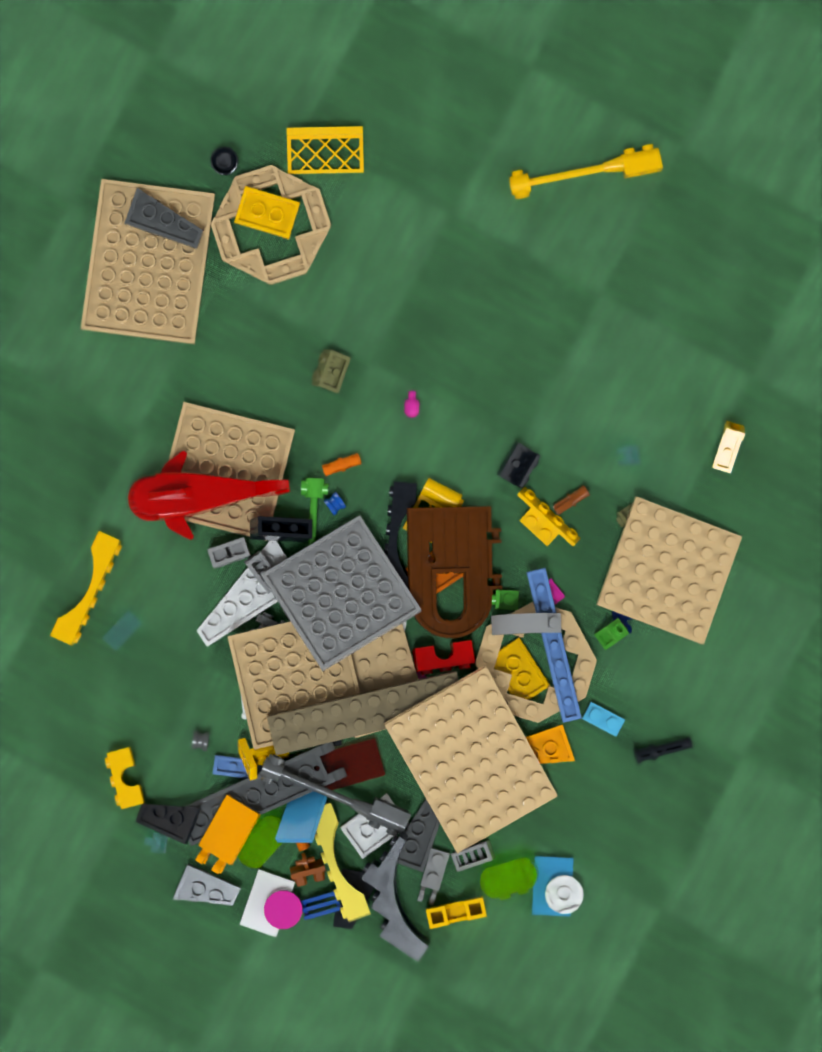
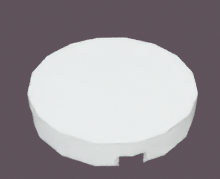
M560 875L551 879L545 890V900L548 906L560 914H569L577 910L584 897L583 888L580 883L568 875Z

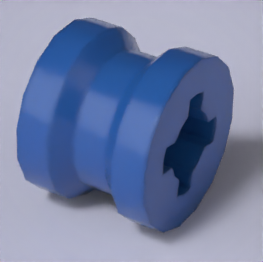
M336 492L332 494L331 498L323 500L334 516L340 509L346 508V505Z

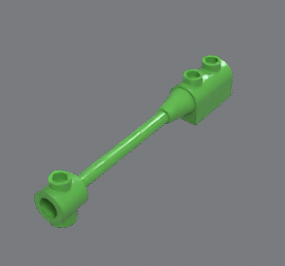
M306 478V480L301 481V496L310 498L309 519H312V539L308 540V546L316 542L318 499H324V495H328V483H325V479Z

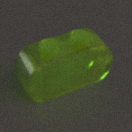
M269 815L263 819H258L238 854L242 864L249 868H260L282 843H278L275 837L282 820L280 817Z
M523 857L486 868L481 874L480 886L483 892L491 898L499 897L500 901L509 899L512 893L518 892V895L529 893V889L534 887L538 881L539 870L531 859Z

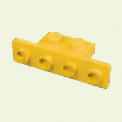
M524 487L517 494L530 507L519 521L546 546L559 534L573 547L581 539L574 529L569 528L560 516L555 515L546 503L541 502L532 490Z

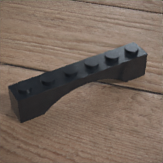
M394 481V486H390L389 497H393L392 505H388L387 516H391V524L386 526V535H389V543H385L384 553L388 555L389 561L408 588V577L403 571L398 557L397 537L401 523L407 514V508H412L415 505L417 483Z

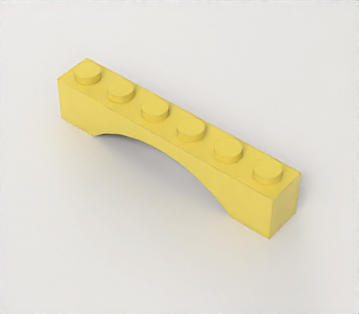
M332 803L324 806L316 830L315 840L317 845H321L324 852L320 854L324 864L328 863L330 870L327 871L330 882H335L337 889L333 891L337 901L341 900L343 907L340 908L343 919L347 918L351 922L368 916L371 912L364 894L357 891L346 881L337 865L334 841L339 822Z

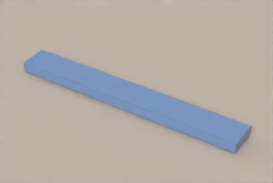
M546 568L526 572L536 613H556ZM541 633L562 723L581 719L562 634Z

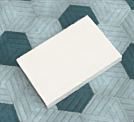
M387 793L380 798L394 804ZM358 814L340 828L363 859L391 839L393 835L386 832L387 828L381 825L379 829L369 826V820Z
M259 869L240 925L276 937L279 929L273 927L266 920L264 905L272 893L279 890L292 892L295 881Z

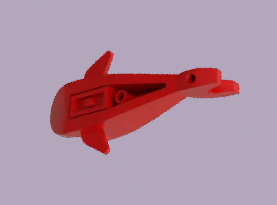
M182 451L164 464L161 473L142 477L133 483L129 490L128 503L131 511L138 518L145 521H165L170 530L192 540L194 535L185 520L186 517L206 513L254 497L286 494L290 492L289 480L249 481L197 473H183L182 469L187 452Z

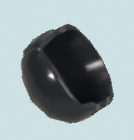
M218 147L210 157L211 167L217 174L230 175L236 171L239 165V157L236 151L230 147Z

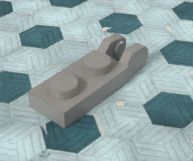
M431 848L417 901L422 902L425 888L427 887L433 889L429 898V904H434L450 853Z

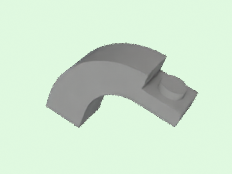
M525 613L491 616L492 635L561 633V613Z

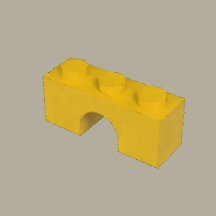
M131 747L106 753V767L111 769L112 776L109 777L112 788H116L117 795H114L116 805L120 806L121 809L145 803L141 784L129 786L123 780L124 771L129 767L136 766Z
M482 896L426 908L430 929L447 926L455 922L487 917Z

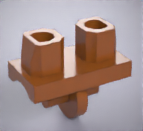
M306 853L301 854V860L295 861L296 866L290 867L291 878L298 887L306 885V876L312 874L315 882L325 880L324 871L326 869L323 860H315L314 856L307 858Z

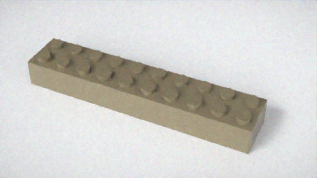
M451 671L268 715L267 721L275 754L280 755L386 729L384 725L386 721L457 682V672Z

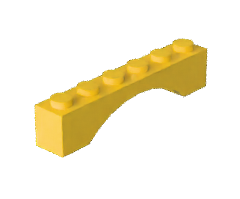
M98 531L91 546L93 575L89 589L74 609L57 619L50 634L51 637L71 646L79 642L82 635L80 633L82 625L86 626L90 618L88 612L90 608L94 609L98 601L96 595L99 590H103L106 584L104 578L107 573H111L114 567L112 561L115 555L118 556L122 549L120 544L122 541Z

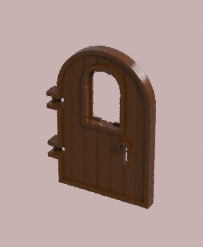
M491 506L407 508L408 590L421 608V612L414 616L415 620L422 628L433 635L443 638H459L474 632L488 617L492 606L493 590L502 589L500 585L502 574H492V543H502V540L499 539L501 528H492ZM486 532H492V540H487ZM429 542H432V556L434 559L432 563L428 560L430 557ZM444 572L445 574L449 572L463 573L464 607L462 614L455 620H445L437 612L436 574H444ZM487 578H493V586H487Z

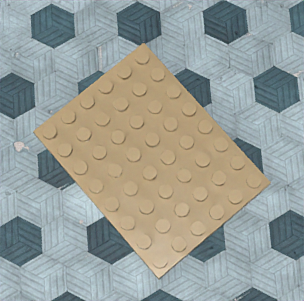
M101 179L81 330L195 345L215 200L214 193ZM139 188L150 197L173 210L176 214L202 229L203 234L198 248L194 249L125 225L136 189Z
M486 666L479 668L384 723L457 854L558 796Z

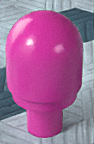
M408 391V400L404 402V412L407 417L414 418L419 414L420 403L419 400H416V391Z

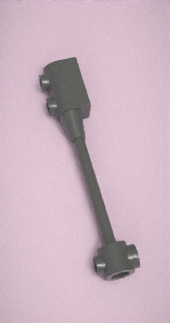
M270 754L269 757L265 758L259 775L262 776L261 780L266 783L272 784L273 781L278 782L280 777L350 806V808L364 816L366 820H369V826L379 829L381 825L387 828L386 832L393 836L404 832L408 824L411 812L377 797H374L372 803L351 799L283 770L285 765L283 764L284 759L279 756Z

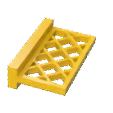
M363 126L286 128L288 174L364 173ZM351 138H359V147L353 152L346 143ZM302 139L310 140L307 143H305ZM313 139H318L324 144L316 153L308 146ZM321 139L329 140L326 143H324ZM332 139H338L342 143V146L336 152L327 145ZM291 140H300L304 144L298 153L291 148ZM325 146L333 153L326 162L317 155ZM344 146L352 153L345 162L337 155ZM305 147L314 153L307 163L299 156ZM359 149H360V158L356 155V153H357V151H358ZM291 151L295 154V156L292 159ZM315 156L324 163L319 170H314L308 165ZM334 156L343 163L338 169H332L327 164ZM355 156L360 161V169H351L346 163ZM296 157L305 164L300 170H292V161ZM306 166H308L311 170H303V169H304Z

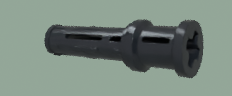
M689 736L656 746L649 744L648 747L633 748L635 761L639 765L643 761L651 759L655 761L659 756L692 749L693 745Z

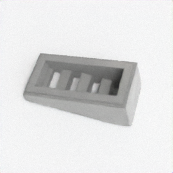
M257 551L245 560L244 563L269 594L271 590L265 584V581L262 580L261 574L271 569L272 566L264 555ZM260 558L262 561L253 567L251 564ZM263 565H266V568H264L262 571H260L259 573L256 572Z
M489 840L470 846L458 854L457 852L451 853L457 872L495 859V854ZM482 847H484L487 857L484 856ZM476 849H477L478 855H479V857H480L479 860H477V857H476L475 852H474V850H476ZM468 852L470 853L471 859H472V861H473V862H471V863L469 862V859H468V856H467V853H468ZM459 855L463 856L465 865L463 866L459 858Z

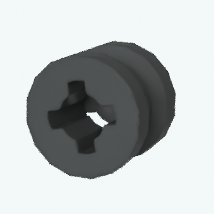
M194 730L191 749L196 750L200 748L202 751L207 752L210 733L205 732L203 734Z

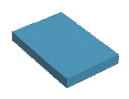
M313 791L287 803L275 837L278 843H313L327 796Z
M534 857L532 915L571 917V913L560 914L548 906L545 900V890L551 879L557 876L568 875L573 877V858Z

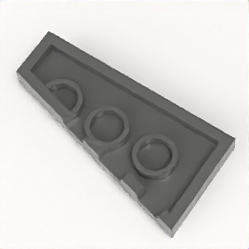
M139 188L136 189L125 225L194 249L198 248L203 234L202 229L176 214L173 210L150 197Z
M427 799L404 832L408 835V838L401 849L398 864L421 872L424 871L440 825Z

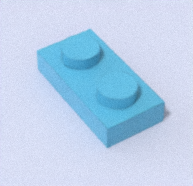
M590 702L582 717L583 720L617 737L625 719Z

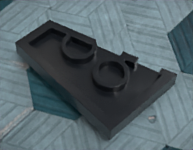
M142 804L135 822L178 842L188 844L201 808Z
M343 869V877L353 888L364 894L367 901L374 887L362 880L365 873ZM341 911L335 912L333 927L352 930L357 920L349 922L347 918L343 919Z

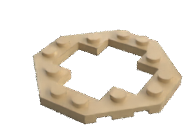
M269 165L235 176L228 193H226L216 216L211 222V227L223 262L269 285H274L308 273L331 228V223L320 189L279 170V168L273 165ZM278 184L282 197L292 200L302 196L313 231L295 236L301 255L264 266L259 248L240 254L229 219L236 217L245 186L261 190Z
M532 602L511 614L536 613L534 603ZM555 607L556 613H561V630L565 631L563 636L565 651L578 655L572 673V680L577 701H580L587 695L597 659L572 613ZM492 624L486 626L475 665L478 669L483 666L487 667L513 716L539 723L559 712L554 687L548 686L543 704L507 693L512 674L494 669L504 635H492ZM513 634L521 638L524 637V634Z

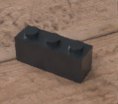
M257 516L250 520V539L306 542L312 539V519Z

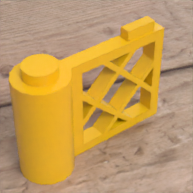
M428 478L413 508H419L421 500L429 503L430 507L432 505L435 507H461L464 502L462 499L463 495ZM407 521L403 526L405 530H407Z

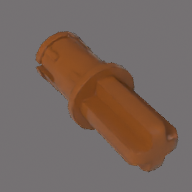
M583 485L573 493L566 494L567 497L554 504L553 509L560 515L570 507H576L578 502L590 496V494Z

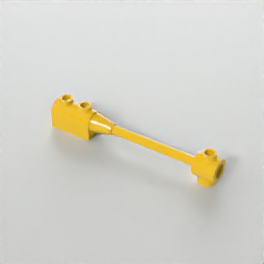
M653 144L642 146V151L635 152V148H628L623 150L624 154L600 165L529 178L528 173L523 174V170H516L509 177L511 194L515 196V199H523L530 196L529 192H531V186L599 172H623L624 179L661 172L663 165L658 147L654 148Z

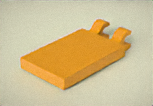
M226 795L198 845L203 849L195 860L200 864H205L210 854L215 855L219 859L211 870L221 874L227 863L233 865L261 814L232 796Z

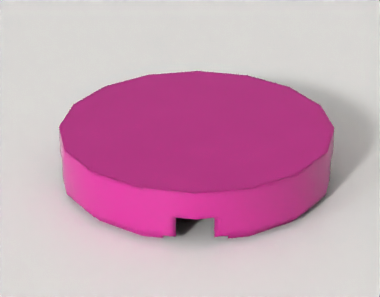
M279 890L272 893L266 900L264 915L273 927L288 929L295 926L300 920L302 903L294 893L287 890Z

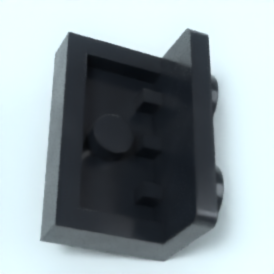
M515 442L497 475L512 485L522 488L529 481V475L537 467L541 455L531 451L519 442Z

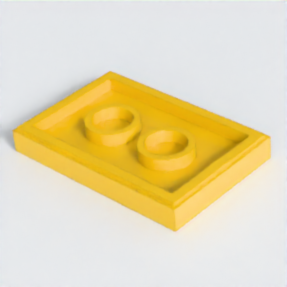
M245 186L234 223L289 239L300 202Z
M520 638L499 650L494 669L512 674L508 687L509 694L529 700L550 686Z

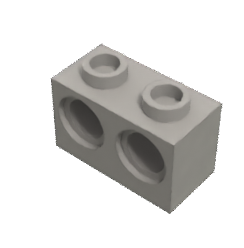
M244 537L207 549L214 569L251 557Z

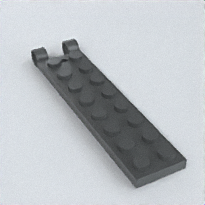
M333 742L321 744L283 762L285 764L283 770L323 787L348 776L344 767L328 773L320 756L336 749ZM316 765L320 768L318 771L314 769ZM259 773L257 774V779L250 781L249 778H246L184 806L201 808L190 836L189 844L193 846L200 843L226 795L232 796L262 815L313 791L281 777L278 782L273 781L272 784L262 781V776Z

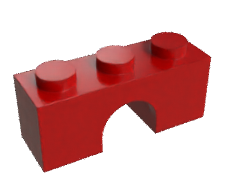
M472 640L450 643L451 654L445 660L436 656L434 646L412 649L416 672L421 671V675L432 674L433 669H440V672L452 671L451 667L459 666V669L471 668L470 664L475 663Z

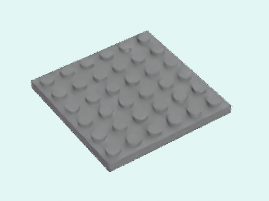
M360 515L261 574L322 672L421 612L418 603Z

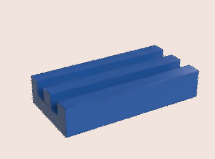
M334 892L303 900L301 903L303 906L302 911L305 914L304 919L309 920L340 911V908H342L341 901H337L335 897V900L310 907L307 906L308 903L335 897ZM332 904L337 905V907L332 909L317 912L314 914H309V911L315 910Z

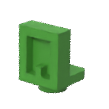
M495 590V594L492 595V605H495L496 610H518L519 591Z
M617 618L594 635L603 648L607 650L627 636L629 632L620 619Z

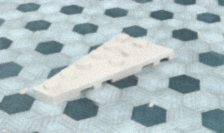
M269 541L261 550V553L272 567L288 559L277 541ZM259 558L251 565L254 567L262 560ZM263 565L256 572L259 573L260 571H262L264 568H266V565ZM247 568L197 629V632L208 647L278 601L272 592L269 594L266 592L249 568Z

